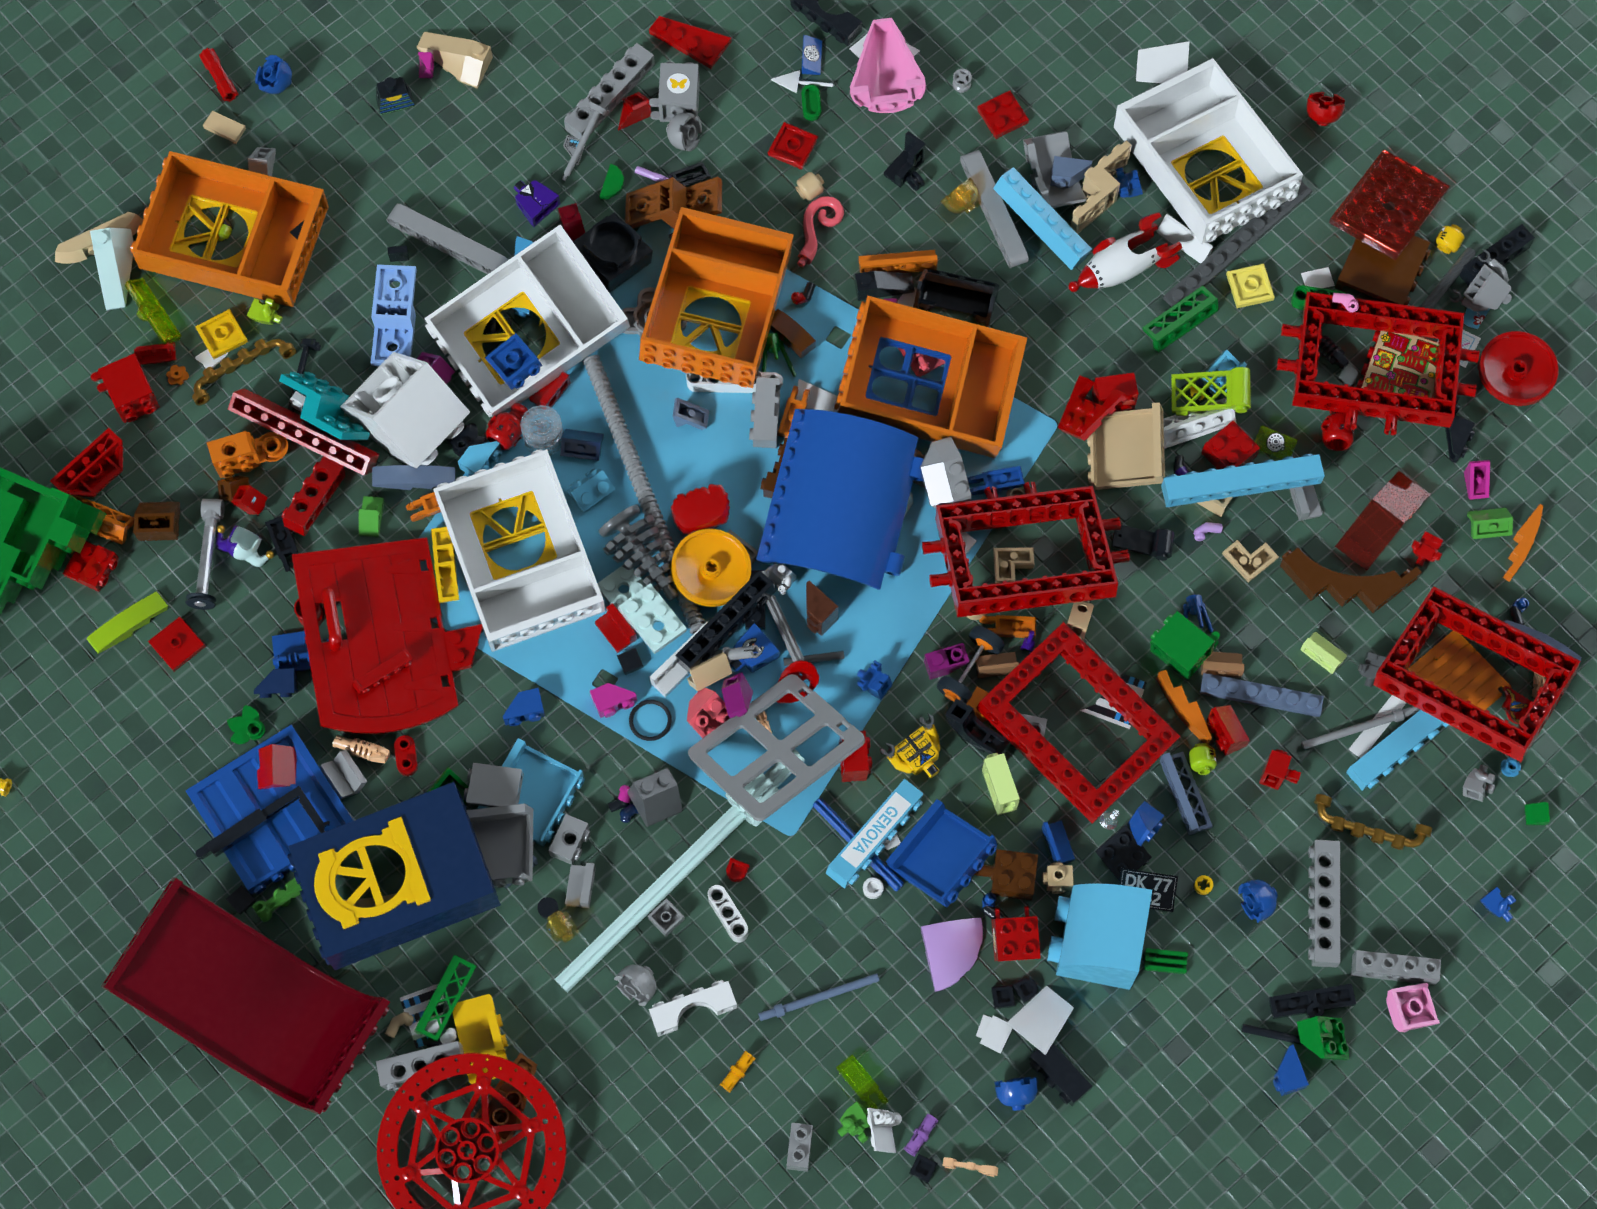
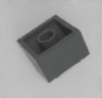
M668 768L633 782L627 792L646 827L683 811L678 785Z

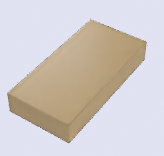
M215 111L210 113L203 124L204 129L236 144L246 130L245 125Z

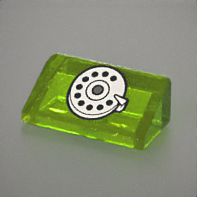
M1261 426L1254 442L1260 447V451L1283 459L1292 456L1298 440L1268 427Z

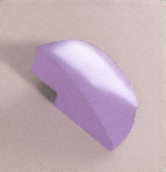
M981 918L947 921L921 927L925 953L935 992L951 987L973 967L978 958V952L983 939Z

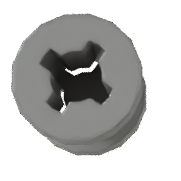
M966 69L955 71L953 75V88L957 92L964 93L970 89L971 73Z

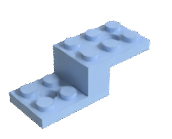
M377 265L371 316L375 327L371 355L372 366H380L393 352L412 357L416 320L413 306L417 273L416 266ZM394 281L400 282V286L397 288H391L390 284ZM390 344L398 346L395 351L387 350Z

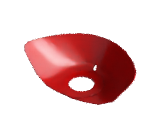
M801 660L787 666L782 672L779 681L793 674L802 681L808 679L810 681L809 688L813 690L817 686L820 677L812 663ZM806 691L800 693L803 697L808 695ZM788 693L776 702L793 703L799 700L791 693Z

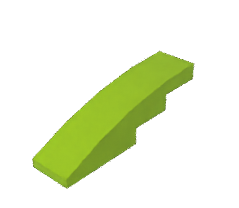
M156 591L110 619L90 634L87 640L99 654L131 637L134 631L149 624L151 618L165 612L168 609V605Z

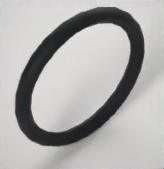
M656 700L640 702L632 709L629 716V725L634 735L646 741H655L665 736L672 723L669 709L663 703ZM646 704L660 706L664 709L668 718L665 730L654 737L641 735L633 724L635 712Z

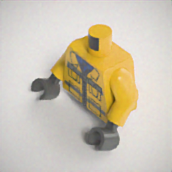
M927 713L929 716L927 722L924 721L923 717H920V722L926 726L925 728L923 726L895 747L890 743H885L888 746V751L886 752L883 748H880V753L888 755V760L896 770L907 774L913 773L914 775H918L924 770L932 778L940 771L934 764L939 757L940 741L933 724L934 717Z

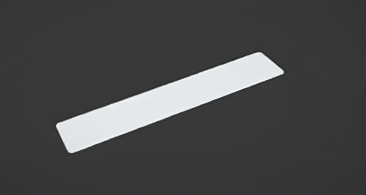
M1392 695L1373 719L1390 714L1393 710L1402 709L1406 702ZM1391 722L1364 730L1349 750L1361 758L1369 751Z

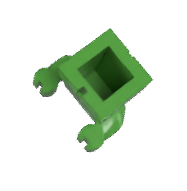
M855 1102L845 1111L840 1118L843 1126L837 1130L841 1137L849 1133L852 1136L859 1135L858 1139L862 1143L868 1140L869 1137L864 1132L867 1127H870L867 1122L868 1111L860 1103Z

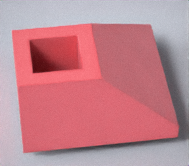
M703 688L689 701L687 722L702 739L730 719L725 702L713 690Z

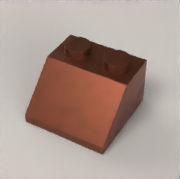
M808 581L806 583L807 626L813 633H818L822 636L838 620V606L812 582Z

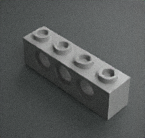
M1356 950L1352 955L1351 976L1436 985L1440 981L1441 959Z
M459 1041L376 1061L380 1086L387 1089V1091L397 1090L400 1088V1085H403L408 1078L418 1071L420 1063L425 1062L428 1065L442 1057L463 1054V1045ZM405 1067L406 1072L404 1076L398 1077V1070Z

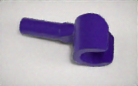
M1030 631L1028 638H1024L1021 650L1027 649L1029 653L1032 652L1035 646V641H1033L1034 631Z

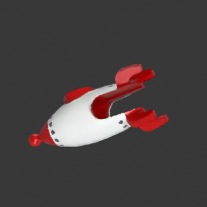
M1160 212L1149 214L1140 220V229L1118 240L1110 237L1100 242L1093 249L1092 253L1094 256L1083 268L1078 281H1071L1068 288L1071 292H1077L1079 287L1094 289L1113 287L1134 278L1154 264L1159 268H1167L1180 259L1178 254L1175 253L1182 249V244L1177 242L1168 246V243H1165L1143 254L1133 253L1132 250L1153 238L1154 231L1158 230V225L1153 222L1162 217Z

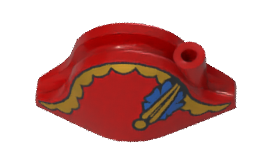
M1504 686L1503 691L1506 700L1501 708L1505 710L1508 719L1518 725L1520 718L1525 716L1528 706L1532 701L1508 686Z

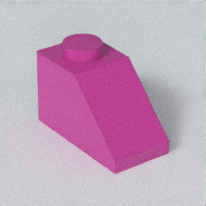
M422 352L417 358L427 362L446 384L455 373L439 355Z

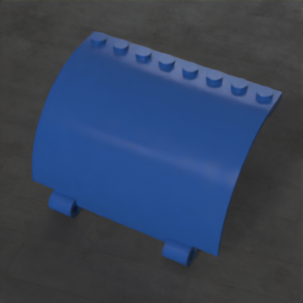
M795 409L756 560L761 563H781L814 569L844 577L877 590L881 589L884 573L900 576L905 556L895 553L902 523L913 480L924 481L920 469L924 459L914 457L919 437L898 428L853 415L824 410Z

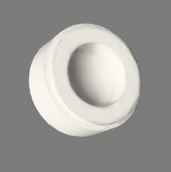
M871 877L864 882L863 892L866 897L877 899L882 895L884 886L880 879Z

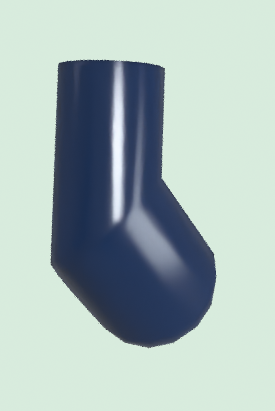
M633 803L620 811V820L623 823H629L631 816L639 814Z

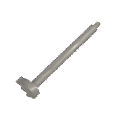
M591 101L587 107L593 110L594 113L563 173L562 180L564 181L570 176L600 114L605 116L607 112L606 109Z

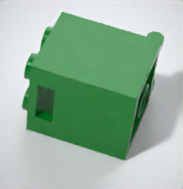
M1176 611L1174 615L1170 614L1163 623L1165 625L1161 630L1157 629L1151 635L1150 651L1188 681L1200 668L1203 661H1206L1218 646L1220 634L1214 631L1208 636Z

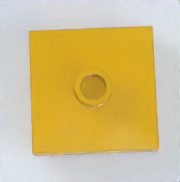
M230 309L195 326L213 360L248 342Z

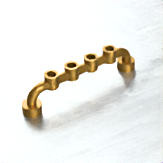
M260 339L254 344L256 348L250 352L247 348H243L238 351V358L232 361L227 357L221 360L220 368L214 370L213 367H207L204 369V376L197 380L194 385L192 399L196 405L207 403L210 396L205 389H202L203 385L216 382L221 375L234 372L236 367L251 363L253 358L259 355H266L274 347H280L278 351L283 359L291 358L296 353V349L292 343H286L281 339H273L268 342Z
M1316 794L1314 803L1318 805L1317 812L1319 817L1323 821L1332 824V830L1343 832L1344 828L1352 830L1351 835L1354 837L1363 838V835L1366 834L1372 836L1371 841L1374 843L1383 844L1384 840L1392 842V848L1403 850L1404 846L1412 848L1420 846L1425 838L1430 837L1432 833L1431 827L1416 824L1414 833L1418 836L1412 840L1402 835L1388 833L1382 829L1368 827L1362 823L1351 822L1342 817L1331 816L1326 813L1325 809L1331 806L1332 798L1322 794Z

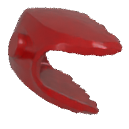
M710 484L708 488L701 487L693 491L690 490L686 495L678 494L671 506L672 517L677 528L683 534L689 535L702 529H715L727 523L730 514L728 493L725 492L722 485Z

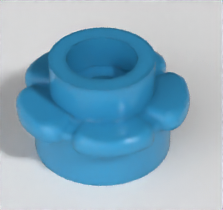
M1509 757L1501 762V771L1505 776L1515 777L1519 774L1521 765L1514 758Z

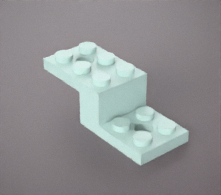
M621 566L598 582V587L608 603L614 604L632 629L636 630L652 652L656 654L684 634L687 628L651 583L646 585L641 577L638 578L634 575V569L627 570ZM621 585H627L630 588L627 593H620L618 589ZM656 622H662L664 628L657 631L653 628V625Z

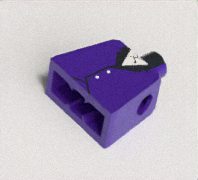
M520 180L514 186V190L518 192L515 196L516 204L533 227L560 205L559 195L536 180H533L529 185Z

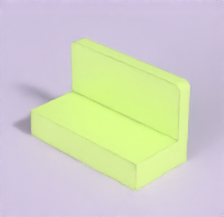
M1314 632L1310 638H1307L1300 649L1331 674L1337 670L1347 657L1344 652L1317 632Z

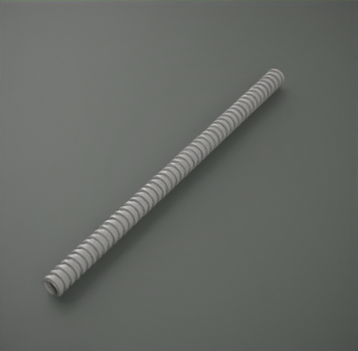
M591 355L583 363L590 376V381H592V386H594V391L604 416L607 418L606 421L609 423L608 426L615 439V444H617L621 459L624 460L623 464L626 471H628V476H630L631 485L634 487L633 489L636 492L642 512L645 514L644 517L652 514L655 518V523L651 528L657 526L660 533L654 541L660 538L663 541L662 548L659 550V552L665 551L667 556L663 563H669L671 567L676 547H673L674 542H672V537L669 536L670 532L667 530L668 527L665 525L666 522L663 520L661 510L658 509L659 504H657V499L654 498L655 494L652 493L653 489L650 487L651 484L648 482L649 480L646 477V472L638 452L635 450L636 447L629 434V429H627V424H625V419L617 399L614 397L615 394L612 392L613 389L610 387L611 384L604 371V366H602V361H600V356ZM671 569L668 571V576L672 575ZM673 582L672 587L678 593L676 598L679 601V606H681V611L684 612L683 616L686 618L685 621L688 623V628H690V634H694L704 625L703 615L699 613L700 608L697 607L698 604L682 595Z

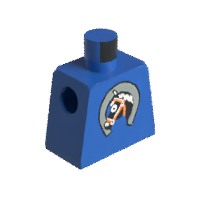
M755 623L733 648L757 645L760 652L755 653H758L759 656L757 658L732 660L729 664L736 672L746 666L753 673L780 657L779 650Z

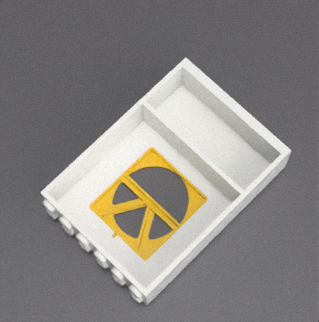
M1213 58L1117 106L1114 129L1124 142L1127 140L1132 145V153L1201 245L1214 241L1217 236L1223 233L1227 234L1239 225H1245L1254 217H1261L1266 211L1276 209L1282 203L1292 201L1298 195L1303 177L1302 172ZM1218 150L1236 159L1190 184L1186 180V164L1194 154L1200 151ZM1242 167L1246 181L1242 183L1225 174ZM1218 179L1241 189L1242 192L1230 201L1220 202ZM1210 183L1211 200L1202 198L1194 190Z
M558 225L424 318L427 322L425 325L426 329L433 339H439L436 343L444 355L449 354L447 358L454 369L461 370L458 374L466 386H472L470 391L478 402L482 400L481 406L489 418L494 415L497 416L500 412H509L513 404L522 403L558 378L562 372L568 371L630 327L626 315L561 225ZM510 308H525L537 314L545 326V344L537 356L542 367H540V372L537 375H530L526 378L522 387L511 390L486 360L482 344L506 341L513 336L515 332L503 317L501 311ZM493 317L505 331V333L483 334L486 325Z
M547 449L536 450L526 457H516L512 462L506 464L498 463L489 470H478L475 472V475L469 477L461 476L452 483H441L437 488L433 489L492 652L605 612L603 597ZM518 507L513 534L491 516L503 508ZM529 511L534 514L541 524L522 530L525 512ZM489 525L502 537L484 543L483 533L485 526ZM545 532L543 553L538 561L531 566L520 570L505 569L497 565L487 554V552Z

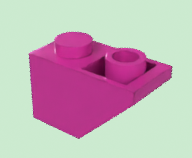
M610 683L590 690L591 699L600 718L604 716L605 718L611 717L616 714V711L623 708L624 710L629 709L637 702L635 692Z

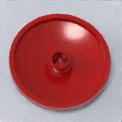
M1521 331L1506 332L1493 338L1485 346L1478 364L1479 376L1486 390L1499 401L1514 406L1532 405L1544 399L1553 389L1559 370L1557 358L1550 346L1539 337Z

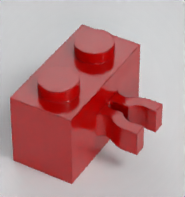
M1278 749L1276 751L1272 750L1266 760L1259 783L1278 790L1284 779L1297 784L1301 772L1288 769L1292 756H1289L1287 752Z

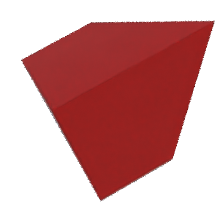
M637 92L622 99L623 106L618 131L651 116L649 99L642 93Z

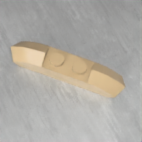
M127 212L58 244L55 251V262L64 264L77 263L86 260L90 255H94L90 234L92 230L127 228L131 229L133 236L144 219L135 213Z

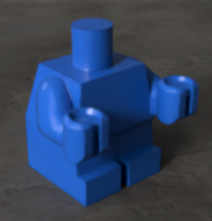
M1123 167L1116 169V180L1120 183L1118 192L1120 197H1135L1143 194L1137 169L1130 173H1124Z
M874 660V664H871L872 668H869L866 672L862 669L858 671L857 676L860 677V682L858 681L857 685L863 691H868L871 695L881 700L893 684L890 676L881 672L882 664Z
M1496 887L1479 901L1489 912L1498 918L1502 916L1508 922L1513 918L1509 912L1511 909L1509 905L1513 904L1516 899L1512 895L1502 898L1500 889Z

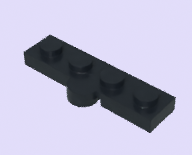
M1352 984L1272 996L1269 997V1004L1273 1019L1302 1014L1312 1018L1323 1016L1326 1010L1355 1006L1356 999Z

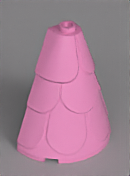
M882 18L873 20L850 85V95L858 106H865L868 108V111L876 113L899 112L914 105V101L923 97L926 89L925 77L893 19Z

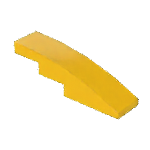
M447 527L431 529L439 603L459 600L455 553Z

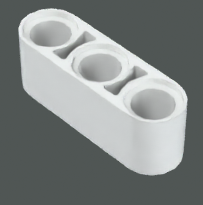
M712 886L708 890V901L731 939L735 942L745 941L748 937V926L723 886ZM719 892L723 897L720 900H714L712 895ZM725 910H732L734 912L733 916L729 918L724 917L722 913ZM736 927H742L745 931L741 935H736L733 933V930Z

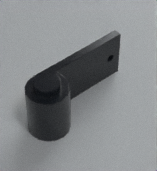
M1121 525V530H1114L1111 547L1128 549V551L1153 556L1157 560L1166 561L1167 558L1172 557L1175 533L1168 529H1157L1155 532Z

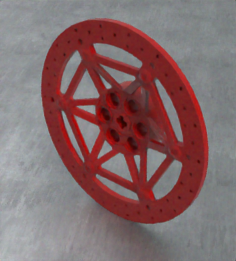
M463 1053L439 1059L426 1065L408 1078L387 1106L380 1124L377 1140L379 1175L386 1195L395 1209H424L411 1195L406 1186V1183L412 1180L446 1209H488L515 1198L522 1203L518 1209H539V1207L546 1209L559 1188L567 1154L566 1135L562 1117L555 1101L544 1085L533 1074L518 1064L502 1057L481 1053ZM462 1074L477 1075L476 1083L429 1101L422 1097V1094L430 1087L447 1078ZM492 1078L501 1079L519 1090L532 1104L537 1116L530 1119L491 1086ZM474 1091V1095L462 1118L454 1119L434 1108L435 1105ZM491 1094L518 1117L522 1123L492 1126L489 1123L488 1095ZM481 1096L482 1118L471 1117V1113ZM410 1109H413L417 1113L408 1166L400 1168L398 1160L399 1135L406 1115ZM431 1115L449 1124L440 1132ZM423 1119H425L437 1138L435 1150L416 1163ZM544 1119H547V1120H548V1123H547V1124H545V1123L543 1122ZM471 1122L477 1126V1132L474 1135L468 1132V1125ZM451 1130L457 1133L455 1142H451L448 1139V1133ZM522 1130L504 1144L501 1142L499 1132ZM543 1131L545 1137V1161L540 1179L534 1191H532L526 1185L535 1133ZM487 1136L491 1137L494 1142L490 1149L484 1145V1139ZM527 1136L521 1177L518 1180L501 1158L502 1152ZM468 1144L470 1145V1149H473V1153H469V1156L467 1155L468 1153L464 1151V1148L468 1147ZM446 1152H450L453 1155V1161L450 1164L444 1161V1154ZM434 1158L436 1159L437 1165L439 1167L432 1169H421L424 1165H426ZM483 1158L489 1160L490 1166L487 1170H483L480 1166V1161ZM462 1166L469 1168L470 1173L467 1178L462 1177L460 1174ZM498 1166L513 1185L492 1177V1173ZM444 1174L451 1179L455 1205L447 1201L421 1177ZM481 1180L509 1191V1194L469 1208L475 1189ZM459 1183H469L470 1186L461 1204Z

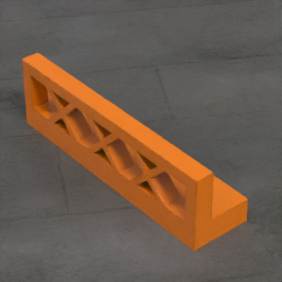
M935 250L859 256L858 258L860 273L869 271L910 273L922 272L924 269L937 270L938 262Z
M73 496L81 502L107 514L97 535L119 544H123L126 541L127 530L134 525V517L81 496Z

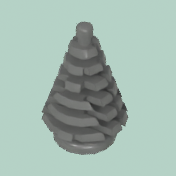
M637 504L632 505L611 518L599 529L598 532L602 537H608L618 531L621 532L605 545L606 547L603 548V551L607 555L614 554L615 556L612 559L617 563L628 559L624 562L625 565L622 566L627 570L640 565L633 572L634 575L639 578L649 572V576H646L643 582L646 585L656 582L657 585L654 586L656 591L661 592L663 590L669 601L674 600L678 593L671 586L674 582L672 575L668 577L664 575L668 573L671 567L669 563L658 567L659 563H662L667 558L665 551H661L654 557H651L663 545L661 538L653 541L660 534L657 526L651 528L655 523V518L651 514L630 526L629 523L640 514L639 506Z

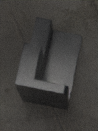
M908 131L905 134L904 151L884 171V176L901 188L907 181L906 178L912 176V173L924 163L926 143Z

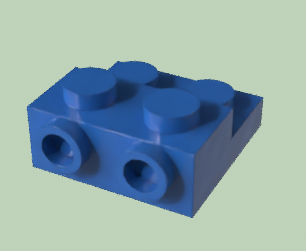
M516 333L485 357L511 390L522 387L525 379L530 375H537L540 372V367H542L539 359Z

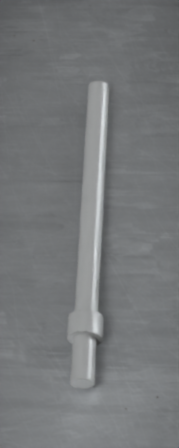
M1414 706L1403 710L1399 708L1393 710L1390 714L1303 741L1301 744L1303 749H1308L1392 721H1402L1405 717L1414 715L1419 710Z

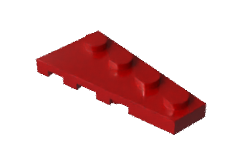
M661 16L649 28V34L712 69L732 42L731 37Z

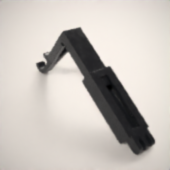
M297 786L263 810L257 809L196 850V856L199 859H205L213 853L215 857H218L269 823V818L298 799L320 833L325 832L324 829L330 826V821H322L304 792Z

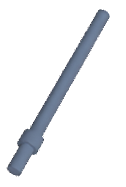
M876 973L784 1005H775L772 1009L758 1013L759 1019L763 1021L775 1016L779 1018L785 1016L787 1012L879 982L878 974Z

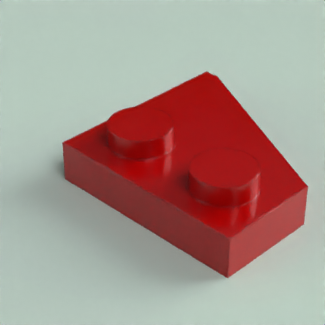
M482 624L444 632L452 672L472 668L474 655L479 645V638L483 632Z

